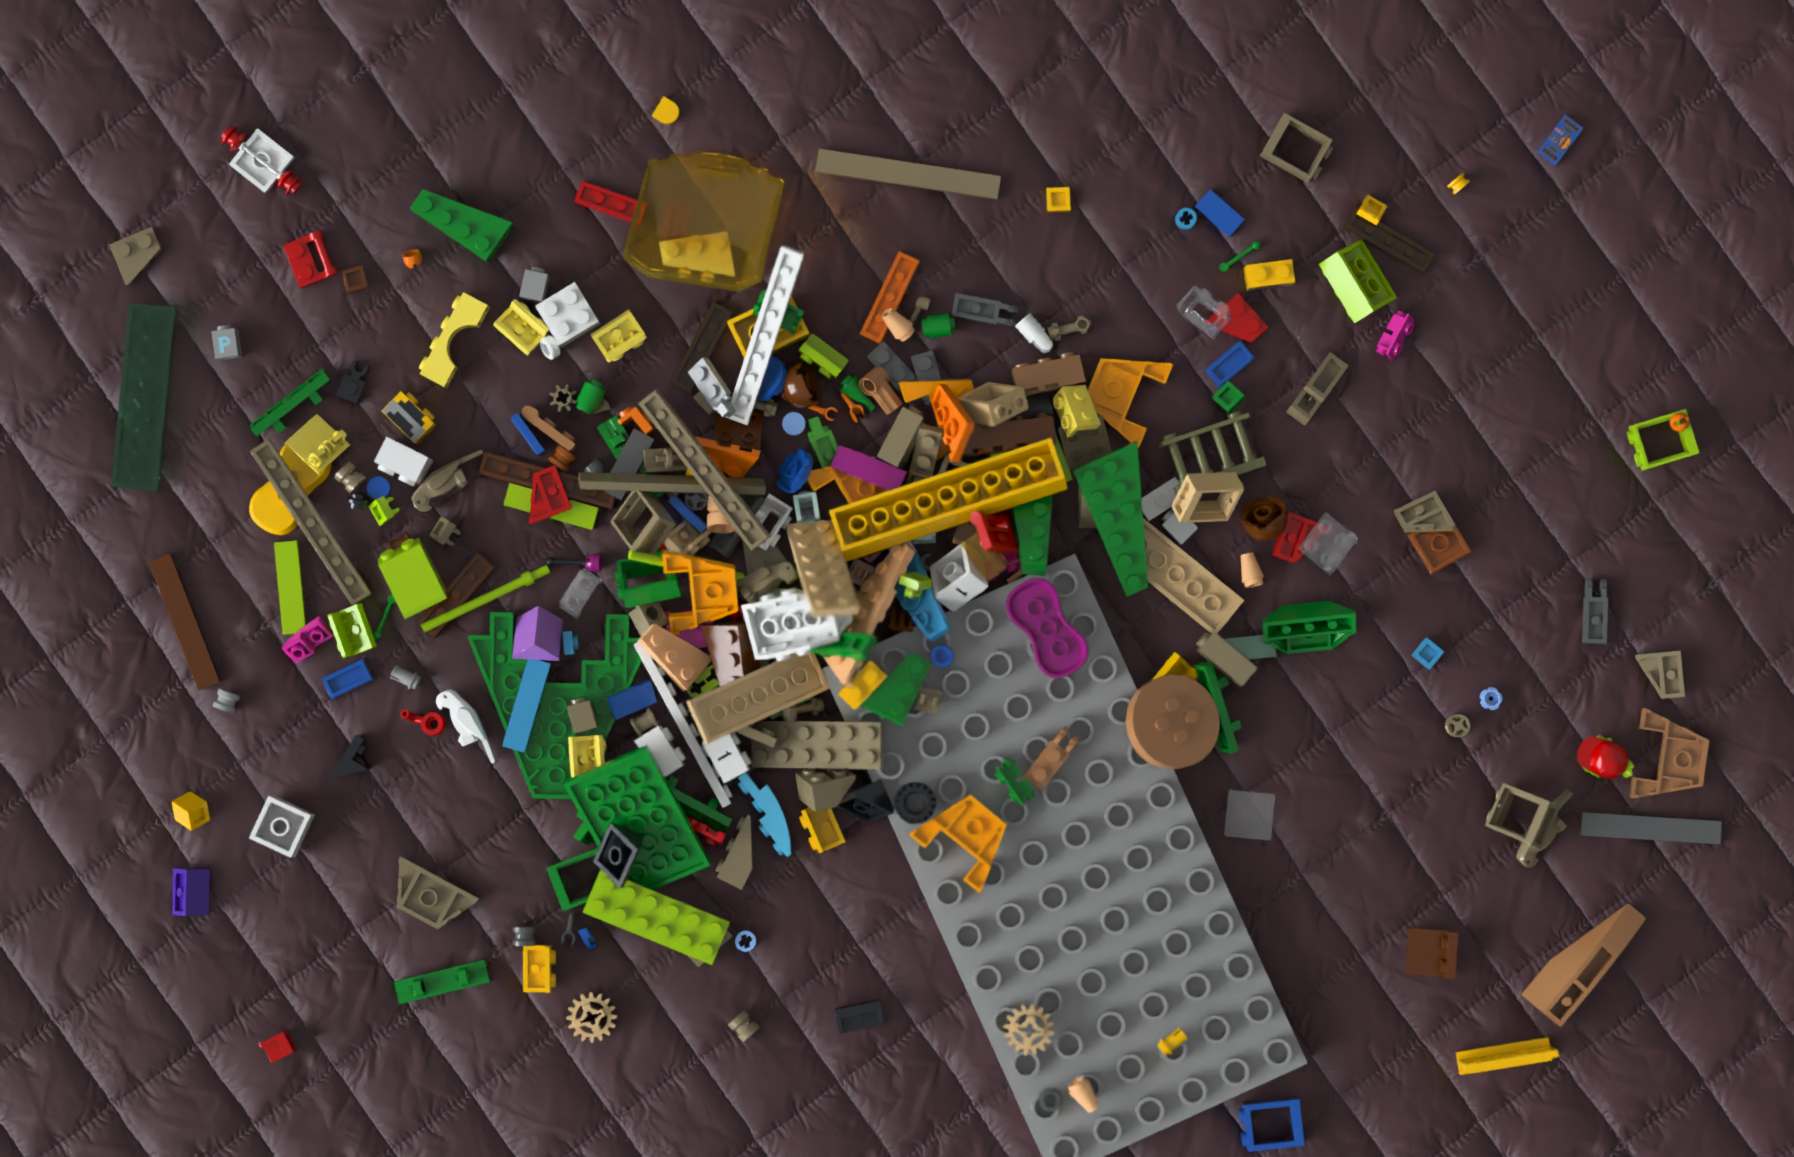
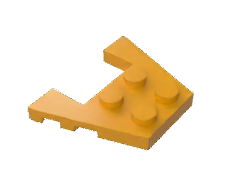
M1101 358L1088 388V393L1096 413L1099 416L1103 415V419L1130 443L1136 441L1139 448L1147 428L1125 420L1128 409L1142 376L1165 384L1173 364Z
M971 379L898 382L906 403L928 395L931 403L938 384H947L956 398L974 389ZM944 429L936 461L951 450L950 446L944 443Z
M830 466L811 470L807 479L813 492L830 481L835 480L849 504L887 492Z
M663 550L664 574L689 572L693 612L669 614L670 633L676 636L683 630L694 629L701 623L709 620L712 622L738 611L734 565Z
M969 795L913 830L909 836L926 848L940 830L946 833L978 860L963 880L980 893L1007 824L972 795Z

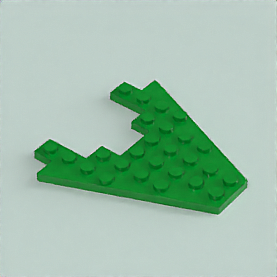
M490 612V635H468V640L504 729L507 731L528 659L512 658L514 613ZM606 614L605 660H582L581 683H545L526 751L523 753L513 750L533 799H571L563 785L565 780L571 778L568 737L603 735V739L606 742L616 720L613 718L607 697L631 687L642 662L634 647V643L638 642L639 638H629L630 615ZM585 697V701L591 700L598 728L574 734L567 706L572 705V700Z

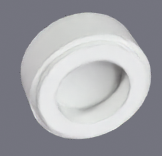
M548 335L541 339V350L548 359L552 360L560 355L559 345L552 336Z

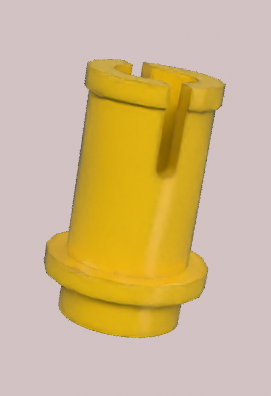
M1177 1028L1176 1031L1164 1040L1160 1039V1043L1157 1046L1165 1056L1167 1054L1171 1055V1051L1184 1041H1187L1188 1038L1180 1028Z

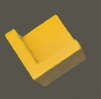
M188 792L172 801L175 820L192 831L210 821L207 801L193 792Z

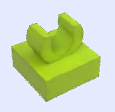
M382 496L368 506L379 526L390 521L400 510L399 507L392 510L388 505L394 500L393 497L385 499Z
M916 572L901 574L899 584L907 586L904 595L914 599V596L921 597L923 589L931 588L933 579Z

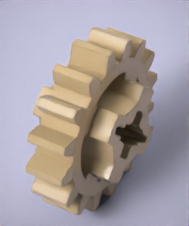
M593 991L589 993V997H586L583 993L580 995L581 1001L578 999L573 1000V1003L576 1005L575 1007H568V1010L572 1012V1015L566 1017L567 1020H572L568 1028H575L576 1031L573 1035L577 1036L580 1033L582 1035L581 1041H584L587 1037H590L591 1043L594 1042L595 1037L602 1041L603 1033L609 1036L611 1032L608 1028H615L616 1026L612 1019H616L617 1015L611 1012L616 1007L615 1005L609 1007L608 1003L611 999L602 1000V993L597 997H594ZM591 1002H597L603 1007L600 1009L596 1008ZM582 1005L584 1012L582 1017L577 1019V1011ZM589 1011L592 1014L602 1013L595 1019V1023L592 1020L582 1021L589 1015ZM607 1015L606 1025L602 1029L600 1022L602 1017ZM581 1027H590L592 1029V1032H587L583 1030Z
M1021 1004V1011L1013 1008L1015 1015L1006 1016L1010 1023H1006L1003 1026L1009 1029V1032L1004 1033V1037H1011L1008 1045L1015 1044L1016 1052L1022 1048L1024 1055H1027L1028 1050H1032L1033 1054L1036 1055L1037 1048H1040L1042 1051L1045 1050L1043 1045L1045 1042L1051 1044L1048 1035H1054V1031L1049 1030V1027L1053 1026L1054 1023L1052 1021L1047 1022L1050 1014L1046 1013L1043 1015L1042 1007L1034 1010V1004H1031L1030 1008L1026 1009L1025 1005ZM1027 1014L1025 1020L1021 1023H1015L1020 1016ZM1035 1015L1043 1021L1044 1027L1037 1025ZM1028 1023H1031L1032 1028L1038 1031H1032L1030 1035H1026V1032L1021 1028L1027 1027ZM1013 1032L1021 1034L1023 1043H1020L1015 1038ZM1043 1036L1039 1042L1031 1045L1035 1037Z

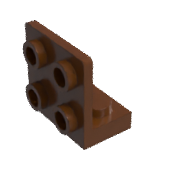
M753 411L749 424L745 425L722 417L717 412L714 441L719 446L731 447V444L740 446L739 450L752 452V449L760 450L759 458L753 464L760 465L763 413Z
M1409 928L1405 973L1408 975L1455 979L1458 932Z

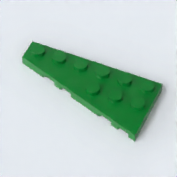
M1135 441L1072 469L1127 597L1148 588L1138 446Z

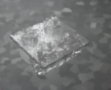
M1325 512L1299 546L1298 550L1331 576L1336 571L1340 562L1345 559L1344 557L1348 555L1352 546L1357 543L1358 536L1351 531L1349 532Z

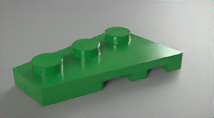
M910 653L860 706L903 726L932 662L914 653Z

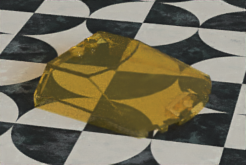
M692 152V155L678 156V153L670 154V158L658 161L655 158L649 160L623 251L624 260L650 278L737 292L762 281L783 194L784 181L779 177L775 178L770 175L768 170L762 166L759 169L750 165L748 160L720 153Z

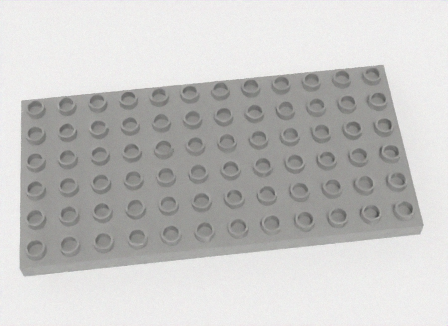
M1076 554L1047 566L1045 576H1024L967 602L955 612L951 610L945 612L952 630L935 641L929 640L918 626H914L913 632L903 631L875 644L867 659H864L861 668H857L851 677L852 680L870 660L888 677L910 653H914L932 662L930 655L933 648L937 645H947L954 653L953 662L945 668L936 667L931 663L921 685L924 688L943 692L938 715L915 710L918 694L903 726L861 706L854 710L838 695L845 686L840 682L831 667L826 666L821 669L845 722H884V769H867L872 782L881 779L894 808L893 814L888 815V818L1042 1157H1104L1308 1064L1175 771L1158 768L1145 761L1135 751L1129 740L1126 729V713L1129 702L1137 688ZM1041 578L1050 582L1059 594L1061 609L1066 620L1085 637L1088 643L1089 655L1087 661L1079 670L1069 676L1052 678L1045 675L1036 663L1033 645L1029 637L1010 620L1007 614V596L1016 586L1024 581ZM1064 726L1067 727V734L1058 742L1059 746L1065 749L1072 737L1077 735L1080 738L1069 752L1068 758L1042 791L1029 782L1035 790L1033 792L1035 794L1033 799L1027 801L1024 798L1022 800L1024 802L1023 806L1019 802L1015 804L1008 794L1011 789L1007 783L1002 785L996 777L995 772L998 771L996 766L998 765L1001 769L1004 767L1002 764L1007 758H1010L1011 761L1014 760L1022 772V775L1016 778L1017 782H1020L1048 743L1054 740ZM910 782H921L934 792L936 809L932 817L926 822L967 796L972 795L1007 824L980 893L963 880L978 860L946 833L940 830L926 848L909 836L913 830L924 823H906L896 813L894 800L896 793L902 786ZM912 794L906 800V806L911 812H919L925 805L923 797L919 794ZM1021 1004H1024L1026 1009H1029L1031 1004H1034V1010L1042 1007L1043 1015L1046 1013L1050 1014L1047 1022L1052 1021L1054 1023L1053 1026L1049 1027V1030L1054 1031V1035H1048L1051 1044L1045 1042L1043 1044L1045 1050L1042 1051L1040 1048H1037L1036 1055L1033 1054L1032 1050H1028L1027 1055H1024L1022 1048L1016 1052L1015 1044L1008 1045L1011 1037H1004V1033L1009 1032V1029L1003 1026L1006 1023H1010L1006 1016L1015 1015L1013 1008L1021 1011ZM1027 1014L1020 1016L1015 1023H1021L1026 1019ZM1035 1015L1037 1025L1044 1027L1043 1021ZM1028 1023L1027 1027L1021 1028L1026 1032V1035H1030L1032 1031H1038L1032 1028L1031 1023ZM1177 1028H1180L1188 1040L1171 1051V1055L1167 1054L1165 1056L1157 1046L1160 1043L1159 1040H1164L1176 1031ZM1013 1032L1015 1038L1020 1043H1023L1021 1034ZM1043 1036L1035 1037L1031 1045L1039 1042ZM1081 1076L1085 1080H1089L1100 1104L1097 1109L1090 1113L1069 1094L1068 1085ZM1047 1088L1057 1089L1062 1096L1060 1108L1053 1112L1045 1111L1039 1104L1040 1093ZM1052 1095L1047 1096L1046 1102L1049 1104L1054 1103L1055 1097Z

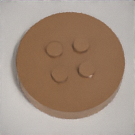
M1165 675L1145 683L1135 692L1127 708L1126 729L1133 748L1145 761L1158 768L1176 770L1198 763L1210 753L1219 734V714L1212 696L1200 683L1186 676Z

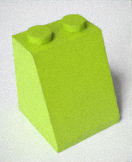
M413 538L408 539L401 544V547L395 550L388 549L380 554L378 565L405 619L447 598L445 584L420 538L415 540Z

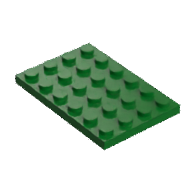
M647 745L564 781V787L598 847H600L610 823H616L644 835L641 849L627 878L628 880L654 890L711 865V860Z

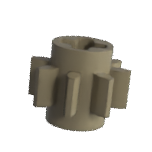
M566 384L564 389L556 385L557 391L549 393V395L554 397V401L550 405H559L558 412H561L563 408L571 412V404H578L576 400H573V396L577 392H569L568 384ZM561 393L569 395L566 404L561 401L558 402L561 398Z

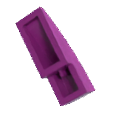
M840 445L830 465L831 468L886 491L899 488L906 475V471Z

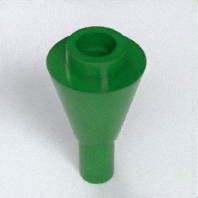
M848 374L839 383L842 386L839 389L841 392L860 402L869 412L876 408V405L867 397V394L861 390L856 374L853 376Z

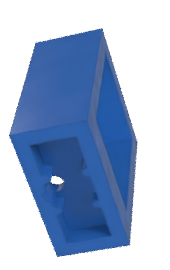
M1298 1097L1242 1103V1109L1238 1110L1240 1123H1244L1245 1132H1241L1242 1146H1247L1249 1152L1305 1146L1300 1099ZM1289 1106L1292 1140L1254 1144L1250 1110Z

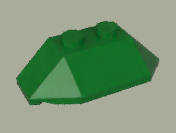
M1330 601L1283 605L1262 620L1263 641L1285 654L1332 650L1344 642L1350 635L1352 636L1356 633V612Z

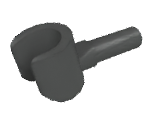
M569 914L566 932L561 937L560 943L562 947L565 939L571 940V948L574 946L575 935L573 934L575 914Z

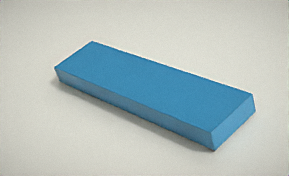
M527 660L503 741V747L525 753L551 663L541 660Z

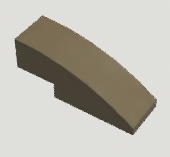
M1330 352L1286 413L1305 426L1349 365Z

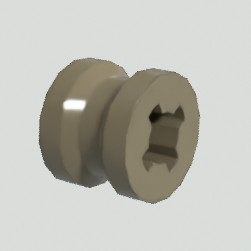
M1461 714L1449 716L1445 722L1446 732L1453 737L1465 736L1470 730L1469 719Z

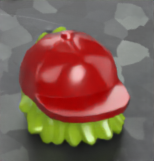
M1601 735L1597 737L1591 736L1585 738L1578 748L1577 760L1580 766H1582L1585 772H1590L1591 775L1597 778L1613 779L1621 775L1628 778L1633 774L1634 764L1628 758L1625 749L1613 742L1611 738L1606 739Z

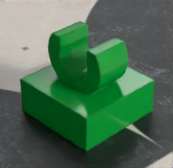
M1229 381L1212 396L1213 400L1229 414L1246 398Z

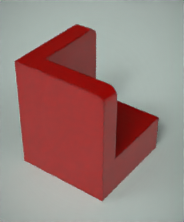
M287 1030L259 1043L260 1048L264 1047L272 1063L297 1051Z

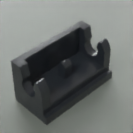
M880 999L834 1009L840 1034L885 1025Z

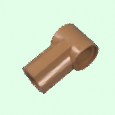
M877 366L861 378L859 385L865 394L875 398L888 415L903 403L888 384V373L883 368Z

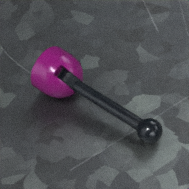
M590 554L585 560H562L548 557L546 564L548 566H553L554 564L585 565L589 571L601 572L602 555Z

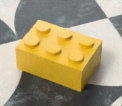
M791 296L789 304L797 307ZM753 309L727 321L744 359L758 316L753 314ZM803 319L794 335L780 328L772 354L810 336Z

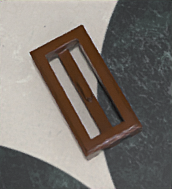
M894 596L889 629L913 632L914 621L911 615L909 626L904 625L906 610L902 606L899 625L895 624L897 604H900V602Z

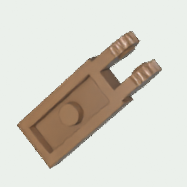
M529 405L522 408L521 414L526 420L571 453L574 452L577 445L573 443L575 440L573 436L565 430L562 434L555 429L557 425L547 417L542 420L540 412L532 408V406L530 407Z
M1065 726L1054 740L1048 743L1023 776L1041 791L1068 758L1069 752L1080 739L1075 735L1065 749L1059 746L1058 742L1065 737L1068 728Z

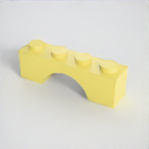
M464 292L461 296L458 295L452 304L454 310L451 316H446L441 325L443 329L441 335L434 338L430 346L432 351L429 357L425 356L419 366L422 376L446 389L458 369L450 357L452 339L459 331L465 328H480L490 309L487 304Z

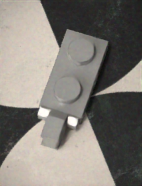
M702 357L688 373L715 412H719L722 417H731L736 412L729 401L732 393L710 360Z

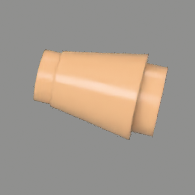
M888 308L883 312L881 318L895 339L905 341L914 333L913 323L895 310Z
M1254 553L1241 555V575L1245 588L1262 585L1264 575Z
M1081 1076L1068 1085L1069 1094L1089 1113L1099 1107L1100 1104L1088 1079L1085 1080Z

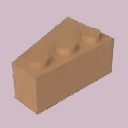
M1073 352L1060 355V359L1051 360V357L1037 360L1038 363L1018 364L1011 371L1014 386L1023 387L1026 397L1059 390L1064 386L1085 384L1086 382L1080 355H1074Z

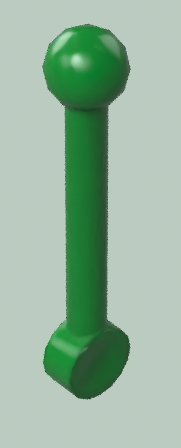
M1254 241L1252 246L1227 263H1221L1219 266L1220 271L1226 272L1229 266L1254 249L1258 250L1261 247V243Z
M393 594L388 596V604L377 630L373 632V637L376 640L381 638L383 625L392 604L396 602Z

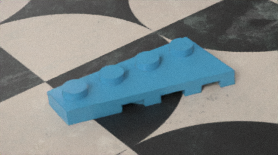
M915 551L911 562L907 566L906 573L916 572L928 577L919 555ZM900 577L898 578L894 587L897 591L895 597L899 600L904 610L908 611L912 616L913 621L929 640L935 641L952 630L940 602L935 599L932 585L931 588L923 589L921 597L914 596V599H911L904 595L907 586L899 584Z

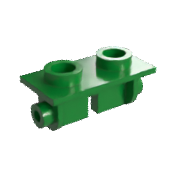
M1007 758L1002 762L1004 767L1000 769L998 765L996 766L998 771L995 772V775L1002 785L1007 783L1011 789L1008 794L1015 804L1019 802L1023 806L1024 802L1022 800L1024 798L1027 801L1035 797L1033 793L1035 790L1026 778L1017 782L1016 778L1022 775V772L1014 760L1011 761L1010 758Z

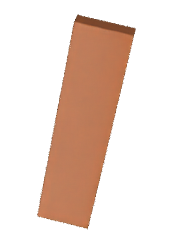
M901 251L898 252L860 332L861 336L878 344L882 343L888 326L881 316L888 308L897 311L920 260Z

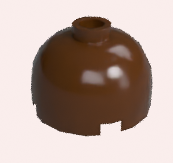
M805 361L797 362L786 369L784 388L780 392L785 401L788 400L790 404L797 408L815 406L821 403L823 399L822 396L818 397L817 391L821 390L817 377L810 366L807 368L803 366L806 363Z
M1268 496V499L1261 500L1260 497H1257L1247 502L1241 510L1243 527L1253 539L1268 541L1277 538L1285 531L1288 515L1285 503L1280 498Z

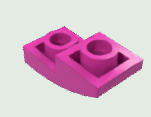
M318 616L296 632L282 646V650L297 664L314 654L316 646L332 638L333 631Z

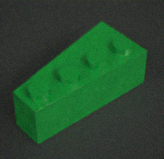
M426 190L420 192L410 207L418 216L487 263H490L515 227L510 221Z
M1053 494L1010 508L1014 534L1019 547L1017 551L1022 574L1045 576Z

